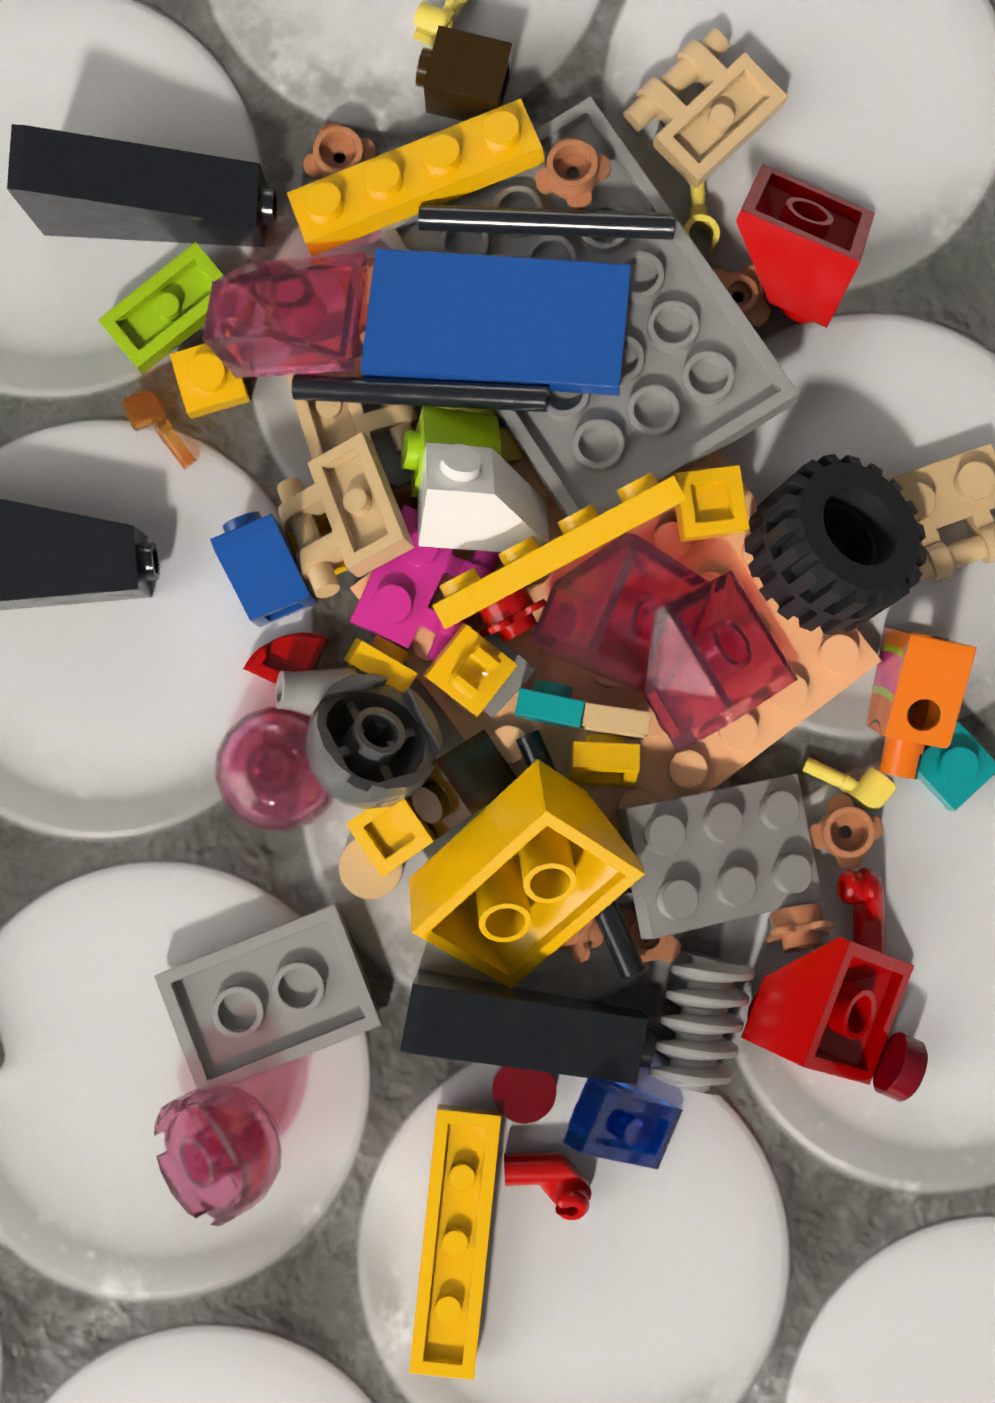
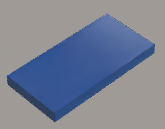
M376 248L360 367L363 377L546 385L549 386V391L620 396L631 284V264Z

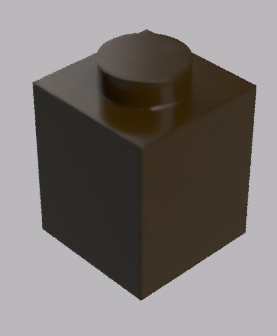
M438 26L433 49L422 48L416 72V86L424 88L426 113L465 121L503 106L512 73V43Z
M484 729L431 762L435 768L420 789L409 798L417 814L426 822L434 836L438 839L490 804L517 779V776Z

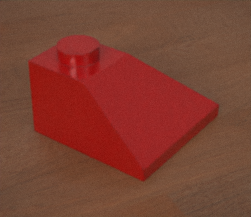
M762 163L739 212L736 223L769 303L780 307L786 316L797 322H815L827 328L861 262L875 212Z
M838 937L764 976L758 993L750 1002L747 1014L748 1020L741 1038L804 1068L870 1085L914 965Z

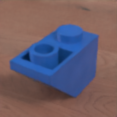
M256 511L237 516L222 526L225 533L210 539L213 549L249 620L258 627L265 626L317 604L309 582L300 574L295 560L296 555L287 532L273 514L261 517L260 513Z

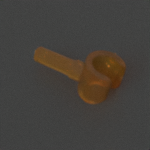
M143 390L123 398V408L131 426L136 432L154 425L158 436L183 469L190 467L196 462L194 456L174 431L173 425L168 420L165 406L159 397L150 391Z

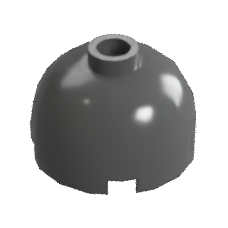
M350 675L332 684L311 714L307 726L304 748L312 775L326 793L342 804L360 809L392 807L420 789L435 768L431 762L436 759V755L442 747V734L436 716L421 696L408 687L402 694L395 688L384 685L388 678L381 675Z

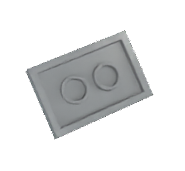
M798 774L785 775L616 810L621 837L643 864L645 875L631 886L641 939H656L823 899Z
M338 903L154 976L200 1097L381 1026L383 1023Z

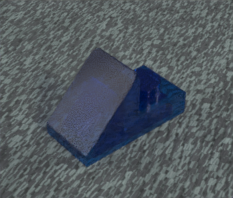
M587 1078L578 1102L574 1107L563 1143L583 1155L659 1169L683 1110L625 1083Z

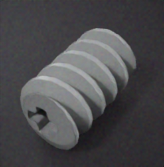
M684 951L692 957L691 963L672 965L670 972L686 981V988L667 990L665 994L667 999L681 1007L680 1014L661 1016L659 1021L676 1033L675 1039L656 1041L655 1049L669 1057L670 1063L669 1065L650 1067L648 1073L656 1079L678 1088L720 1095L722 1093L712 1086L730 1083L733 1073L717 1060L734 1058L738 1055L739 1050L738 1046L724 1037L723 1034L740 1032L744 1027L743 1020L730 1012L728 1008L746 1006L750 999L747 993L733 984L734 982L754 979L755 971L745 964L698 952Z

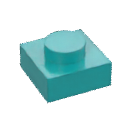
M535 680L533 690L519 689L514 717L577 730L580 728L585 701L571 699L573 687L550 681Z
M957 721L951 744L948 748L925 745L918 778L948 811H956L995 774V760Z

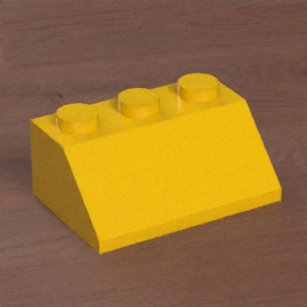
M537 759L409 878L412 933L511 989L644 876V867L587 791Z

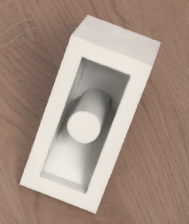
M426 442L417 497L418 546L503 552L531 536H534L539 547L550 542L546 500L493 448Z

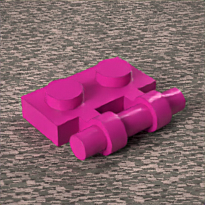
M404 504L401 514L415 548L373 570L350 622L408 650L411 649L420 628L436 634V637L427 654V658L434 661L463 624L469 626L475 615L474 613L444 629L435 610L430 609L444 576L453 579L475 568L480 579L495 572L500 561L498 554L502 552L476 550L471 562L454 556L457 549L418 546L417 510Z

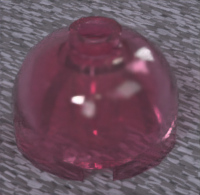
M268 706L246 714L226 732L216 753L215 780L223 802L239 820L262 831L289 832L314 823L331 806L334 797L326 793L312 775L304 748L307 726L310 720L309 716L291 710L277 709L276 706Z
M209 1085L192 1090L163 1106L155 1121L154 1136L164 1132L166 1152L156 1157L160 1172L171 1194L182 1208L194 1218H198L205 1213L216 1218L210 1225L221 1226L253 1208L267 1196L281 1169V1141L275 1118L257 1098L239 1087Z

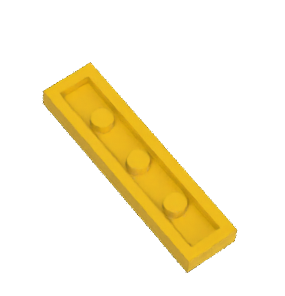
M520 98L287 192L304 241L313 257L415 216L419 212L420 204L442 205L544 164L545 158L543 147Z
M650 472L617 490L623 503L603 514L598 515L594 505L591 504L557 522L563 535L539 547L534 536H531L498 554L504 567L480 579L475 568H472L440 585L439 587L445 598L432 606L444 629L687 500L675 476L673 475L658 483L653 472Z
M437 1105L409 1373L474 1380L501 1124V1113L499 1110Z

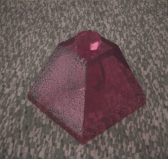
M363 252L248 262L212 282L203 340L235 378L353 371L368 258Z
M625 532L554 582L546 601L547 605L542 610L530 643L574 666L663 701L711 583L638 535Z
M732 570L654 611L644 697L653 710L660 728L668 735L678 753L735 722L798 680Z

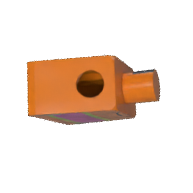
M884 626L878 655L882 661L876 666L867 716V726L886 737L879 766L880 772L902 778L917 779L925 745L939 748L949 747L977 647L942 637ZM917 701L916 711L911 717L907 718L910 706Z

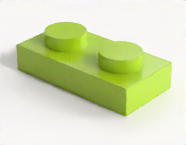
M195 242L99 318L98 321L143 375L237 300L239 296L231 283L198 243Z

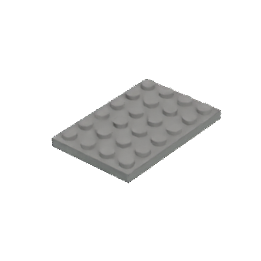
M591 96L535 130L543 147L544 164L442 204L454 206L571 209L568 207L567 201L554 193H541L536 186L535 176L539 169L547 167L548 154L555 144L561 139L573 138L590 144L596 154L605 155L611 164L609 177L599 181L592 192L591 205L583 210L672 213ZM576 170L567 173L569 178H576L579 175V172ZM418 214L380 229L381 237L388 248L393 250L631 264V284L620 396L549 391L548 412L495 410L565 518L591 504L594 505L598 515L603 514L623 503L617 493V490L650 472H653L658 483L670 478L675 473L686 472L790 408L798 401L800 393L676 217L674 240L420 231Z

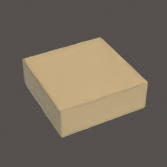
M585 702L580 728L582 732L612 734L622 738L641 740L648 736L652 712Z

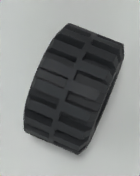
M835 454L823 455L818 461L812 459L768 495L756 507L757 511L750 516L749 527L752 533L745 538V552L751 554L754 558L748 564L752 578H760L763 587L759 591L765 600L768 601L773 598L779 605L777 612L787 620L793 616L798 618L800 628L812 632L820 626L823 634H837L843 629L846 632L851 631L910 593L909 589L918 584L922 576L919 567L926 563L927 550L920 545V542L926 538L924 526L915 520L914 515L918 511L912 500H905L900 493L903 488L894 478L890 482L884 478L881 468L872 463L864 467L858 457L846 455L841 460ZM830 538L836 543L840 551L833 545Z

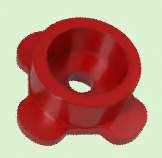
M525 586L479 611L487 625V628L481 630L479 634L485 637L498 632L502 641L505 642L537 625L538 623L532 612L542 608L547 603L544 598L534 603Z

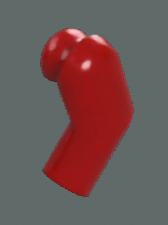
M865 867L860 868L858 872L847 870L838 878L837 893L843 903L853 904L852 942L885 954L886 908L882 878L873 870Z
M557 1151L504 1153L505 1186L539 1185L556 1204V1213L566 1220H578L588 1212L589 1200L592 1195L588 1179L566 1155Z

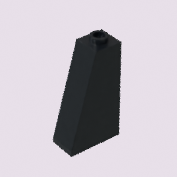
M11 125L7 190L44 236L192 244L197 242L198 244L265 247L266 226L276 225L278 210L277 191L275 187H268L260 163L28 125Z
M0 499V610L152 597L151 581L158 580L160 575L158 550L156 544L148 542L147 535L134 525Z
M419 969L412 984L400 1052L637 1085L640 1067L647 1069L651 1067L656 1043V1030L647 1028L648 1018L642 1010L519 987H512L510 989L503 984Z

